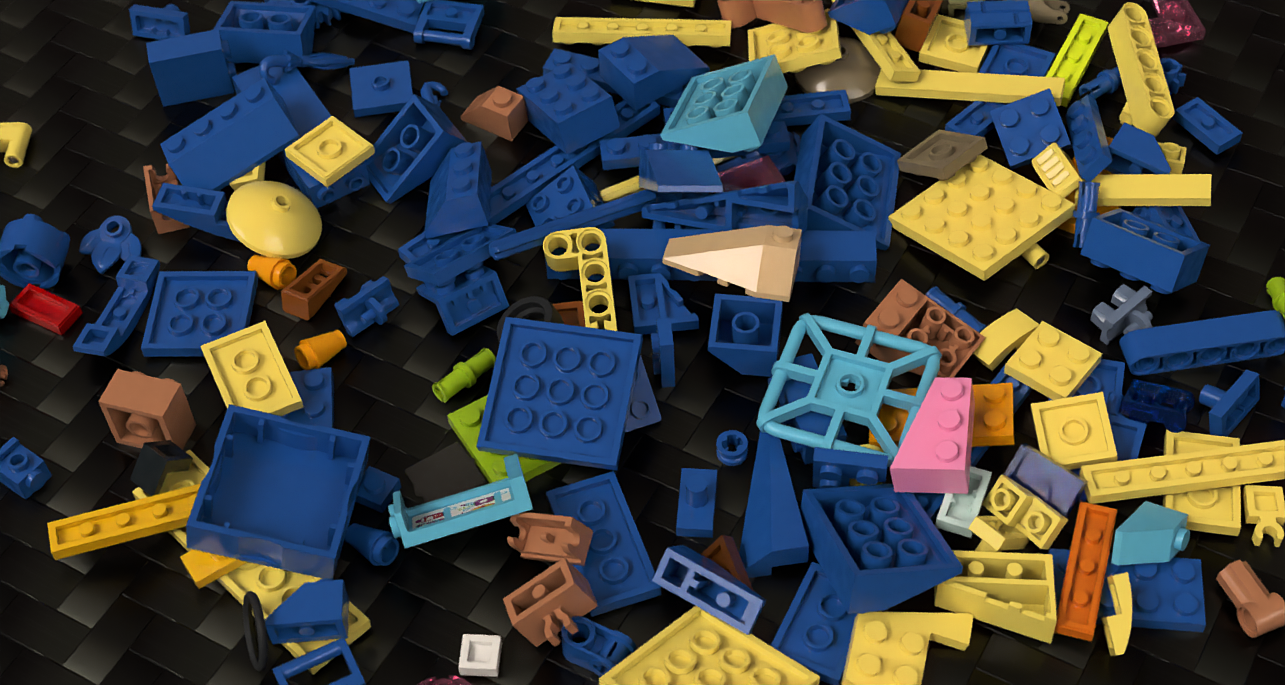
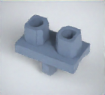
M1122 284L1116 289L1111 299V303L1118 307L1116 310L1104 302L1097 305L1092 311L1090 320L1102 330L1100 340L1109 345L1121 333L1125 335L1130 331L1152 328L1150 320L1153 319V315L1147 311L1146 299L1152 295L1153 291L1143 286L1136 292Z

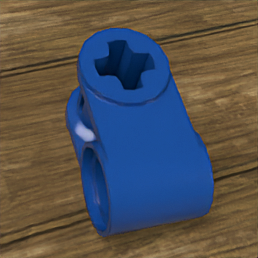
M574 616L571 618L579 630L573 635L564 625L561 629L564 657L569 662L590 670L599 677L615 667L637 648L634 641L627 635L606 628L586 617ZM579 637L586 639V641L582 643H575L571 641L572 639Z

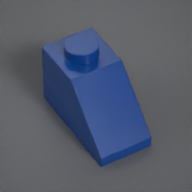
M1124 122L1109 145L1112 162L1105 170L1114 174H1170L1171 168L1154 135Z
M325 578L317 582H305L265 618L266 629L272 644L348 638L349 597L344 581Z

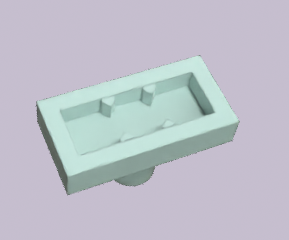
M970 466L968 494L945 493L936 519V528L971 538L973 532L968 528L975 517L979 516L992 472Z

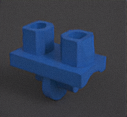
M383 276L375 282L369 280L363 284L360 292L352 298H343L335 303V309L342 320L347 334L354 337L374 322L382 325L388 321L387 313L400 304L392 292L389 279Z

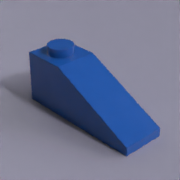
M685 545L667 547L652 579L654 583L747 635L751 634L766 602L764 598L717 563Z

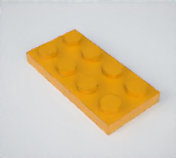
M1013 383L973 385L975 409L972 447L1014 445ZM918 388L890 390L915 396ZM882 404L878 418L896 446H898L909 412ZM869 429V444L881 448Z

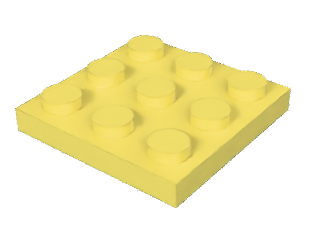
M826 9L824 11L827 26L816 32L806 33L775 23L748 30L749 61L775 54L782 73H797L809 66L831 64L836 59L842 58L838 21L830 18L828 15L829 9Z

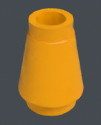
M253 255L247 264L248 271H256L259 279L276 290L284 289L296 279V267L286 258Z
M335 330L301 340L299 345L294 348V354L299 365L304 370L319 369L342 349L346 348L347 342L342 332Z

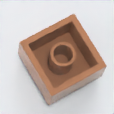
M117 369L98 401L117 443L142 448L145 442L171 440L183 450L196 427L195 419L181 383L169 378L159 379L146 376L138 371L129 372Z

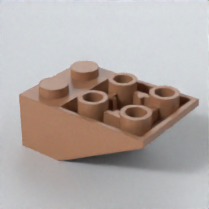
M903 279L895 285L863 324V327H867L868 324L877 327L878 331L920 341L930 346H936L942 354L937 378H954L985 339L982 334ZM856 339L855 343L860 346L862 340ZM873 344L869 351L878 360L886 363L911 354ZM922 365L910 370V372L922 376L925 366Z

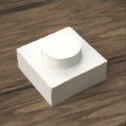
M463 634L458 666L460 675L498 677L502 649L501 636Z

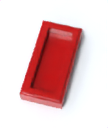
M30 283L9 304L11 313L61 336L83 313L79 305Z

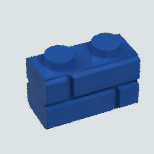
M1028 0L967 2L964 26L968 46L1029 44L1032 17Z

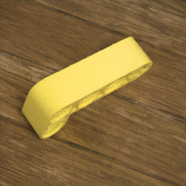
M595 227L550 233L543 241L547 265L552 270L559 272L579 270L586 327L618 331L609 255L604 233ZM589 244L600 245L595 251L585 250V247ZM557 248L567 249L564 254L559 256L551 254ZM594 274H601L604 276L603 279L598 282H591L588 280V278ZM599 304L608 307L602 313L591 311L593 307Z

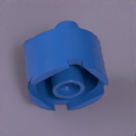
M26 214L23 219L9 222L5 226L0 239V276L6 281L23 288L29 283L40 284L39 288L42 289L53 287L59 280L68 254L70 236L66 232L43 222L42 218L35 214Z

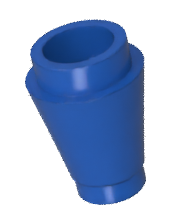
M357 523L351 524L347 529L345 541L374 566H387L395 560L399 552V542L391 532Z

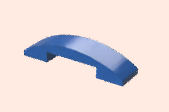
M132 255L128 256L116 275L118 288L95 324H86L73 345L74 351L106 357L116 351L126 341L139 322L151 297L160 268L159 260Z

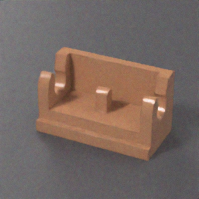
M166 164L167 174L165 176H158L152 165L143 166L150 213L158 234L189 228V225L158 213L152 207L163 183L182 185L169 164Z
M522 512L511 516L510 521L514 526L519 527L520 535L519 538L507 537V541L512 548L521 553L520 557L555 563L565 557L572 565L584 566L593 535L592 529L574 517L529 512Z

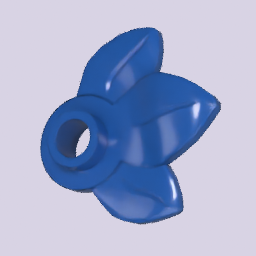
M116 215L104 220L100 228L86 234L81 241L79 252L84 255H91L94 267L100 274H103L119 258L126 261L129 255L141 257L142 245L139 238L132 234L130 222L125 217ZM119 227L116 232L110 233L114 228Z

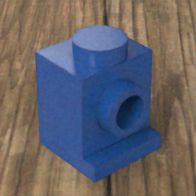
M14 436L0 448V482L25 500L35 491L41 489L46 481L52 477L45 461L21 445Z

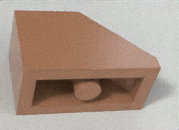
M497 86L477 96L461 115V120L513 141L528 122L524 96Z

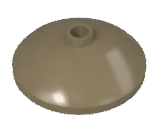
M840 37L842 58L836 59V61L828 65L817 64L806 67L803 71L794 73V78L799 88L805 94L846 90L849 103H854L871 96L875 92V85L881 68L861 41L849 37Z

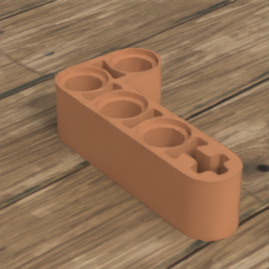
M717 0L722 20H730L731 29L741 27L756 18L806 33L816 32L827 26L822 0Z

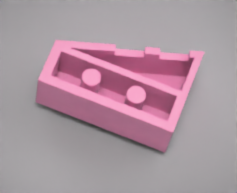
M972 378L934 379L890 467L894 492L968 494L975 409Z

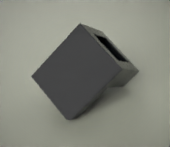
M171 440L145 442L130 480L148 495H158L167 473L189 470L193 458Z

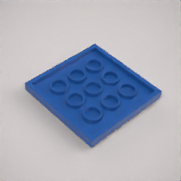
M505 317L476 445L478 450L504 455L517 454L518 457L618 471L643 343L642 334Z

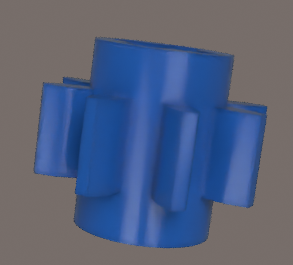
M1162 58L1160 61L1170 95L1172 93L1177 94L1178 88L1184 86L1186 74L1181 73L1183 65L1174 59Z

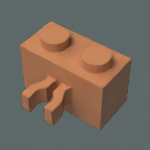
M565 557L503 598L512 626L536 647L547 640L554 646H557L561 643L558 633L563 625L572 635L579 630L571 618L574 616H584L598 606L588 580Z

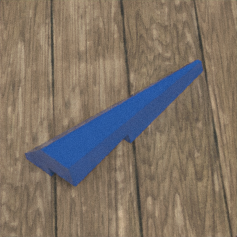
M787 181L645 205L642 207V218L721 232L735 230L736 228L744 229L765 225L788 226L794 229H802L803 234L807 229L808 198L798 181Z
M761 431L739 551L749 578L771 575L772 567L808 562L809 544L781 440Z

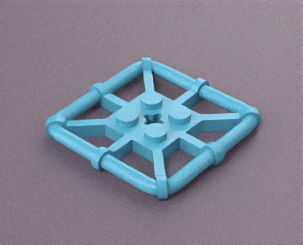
M809 313L799 316V321L793 326L779 361H776L772 367L771 373L773 377L759 408L756 424L762 433H768L774 437L813 448L819 447L888 455L887 467H891L934 379L937 378L942 354L936 346H930L920 341L878 331L877 327L868 324L867 327L825 316L810 315ZM821 330L862 340L857 354L832 348ZM804 334L809 335L823 357L818 370L793 364ZM873 344L911 353L890 363L867 358ZM922 365L925 366L915 396L888 389L893 377ZM794 379L812 384L808 396L775 409L785 381ZM850 382L855 384V389L857 390L846 391L841 386H848ZM882 404L909 412L898 446H896L878 418ZM809 411L832 416L825 436L780 424ZM843 420L868 426L884 452L837 440L836 438Z

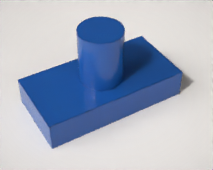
M134 4L129 9L134 36L163 40L191 34L188 13L180 12L179 8L173 4H168L163 9Z
M1246 369L1228 391L1209 384L1203 387L1199 396V403L1212 408L1209 412L1210 435L1228 437L1259 401L1260 386L1258 373Z
M682 468L676 536L713 538L717 470Z

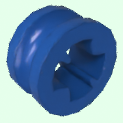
M728 430L717 438L716 455L720 462L728 466H736L746 460L748 456V440L743 433L736 430ZM728 445H735L737 451H729Z

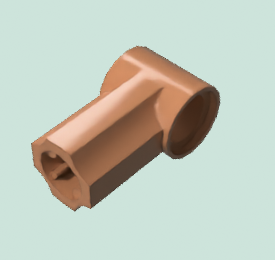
M1234 561L1218 573L1216 580L1236 606L1239 623L1248 636L1256 638L1285 626L1284 599L1276 592L1269 593L1246 561Z

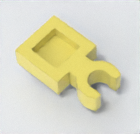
M1245 485L1242 492L1245 522L1247 524H1257L1252 535L1254 545L1260 546L1263 534H1269L1274 539V546L1280 547L1284 537V530L1281 525L1283 526L1285 523L1283 487Z

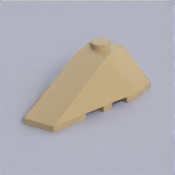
M765 225L671 238L664 252L662 263L695 276L708 274L718 278L717 284L726 287L731 283L745 288V294L756 298L789 302L800 262L802 229Z

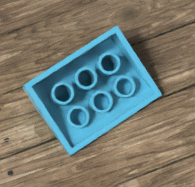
M775 54L691 77L660 134L662 140L730 153L742 150L744 152H751L758 149L766 137L788 88Z

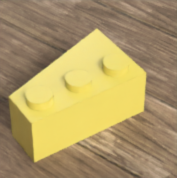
M952 550L962 564L963 570L961 574L934 586V606L955 613H969L974 615L973 619L1051 644L1057 623L1052 554Z

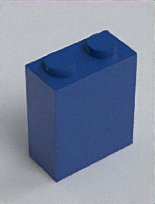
M219 29L146 43L149 65L163 107L234 93L232 77L237 75L234 62L228 63L227 59L232 58L228 40L222 41Z

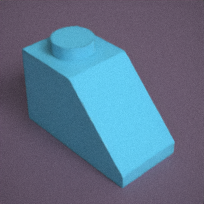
M1145 501L1116 529L1111 563L1131 565L1169 562L1179 551H1184L1189 542L1190 530L1186 529L1188 514Z

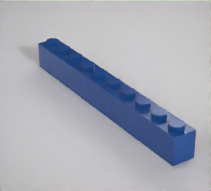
M598 228L604 233L606 238L612 280L628 281V276L661 273L666 280H718V278L708 274L695 276L662 263L668 241L671 238L721 231L710 229ZM806 230L801 236L800 262L795 282H875L877 265L876 231ZM589 244L585 247V250L595 251L600 245ZM557 248L551 254L559 256L564 254L567 249ZM546 262L548 279H580L579 270L559 272L552 270ZM601 274L591 275L588 279L600 280L603 279L604 276Z

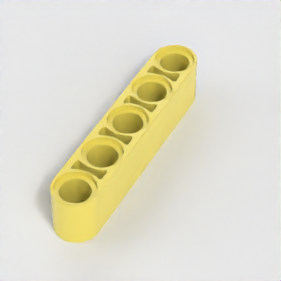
M1127 2L1109 24L1108 33L1133 125L1156 137L1173 117L1174 106L1147 13L1140 5Z

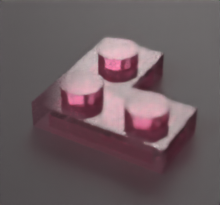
M1153 0L1152 6L1159 17L1149 19V23L1157 48L1204 39L1206 30L1188 0Z

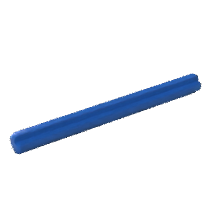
M645 189L491 241L488 244L489 255L494 260H501L543 245L546 236L552 232L597 227L642 211V207L645 205L656 204L657 196L652 190Z

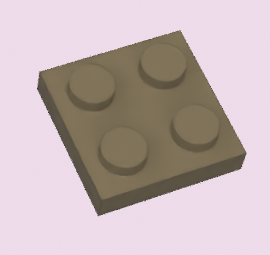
M937 130L899 158L897 162L902 172L947 180L952 178L963 166L976 160L977 156L988 147L985 137Z

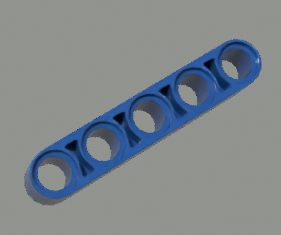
M1269 310L1138 329L1125 334L1120 339L1119 345L1130 372L1136 376L1272 357L1285 353V320L1279 311Z

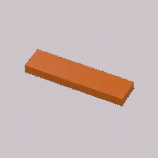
M1080 501L1054 633L1092 642L1117 509Z

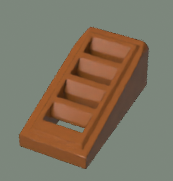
M319 259L281 291L284 312L308 321L317 313L347 275V268Z

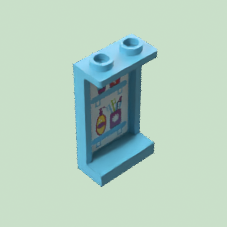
M514 454L504 457L508 478L411 508L405 507L400 490L393 492V504L388 505L391 516L389 517V522L394 538L401 537L404 547L408 548L532 510L533 506L518 455Z

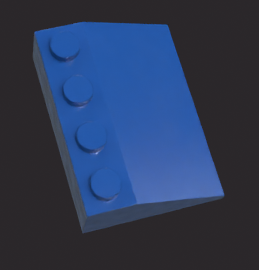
M820 114L801 136L794 181L799 182L808 198L806 230L876 231V249L887 250L890 246L892 223L889 221L888 216L894 213L899 174L897 160L901 158V153Z
M893 483L803 489L800 514L809 547L848 614L884 611L962 573V564L912 492H894Z

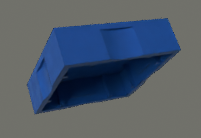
M229 404L214 445L212 465L201 482L186 524L187 548L317 578L333 579L368 461L371 437L322 425L300 424L278 415Z

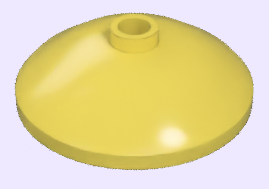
M275 181L250 182L239 187L231 195L227 204L226 219L232 233L242 244L261 255L286 259L300 257L310 252L316 246L321 236L322 220L318 210L303 193L289 185Z

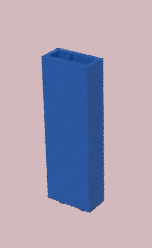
M259 66L232 77L236 95L262 79L259 73ZM271 67L269 74L274 76L276 80L275 84L271 85L283 98L301 137L331 117L328 110L297 68L283 72V67ZM285 149L276 154L302 193L314 204L316 209L370 185L365 161L327 188L287 158Z

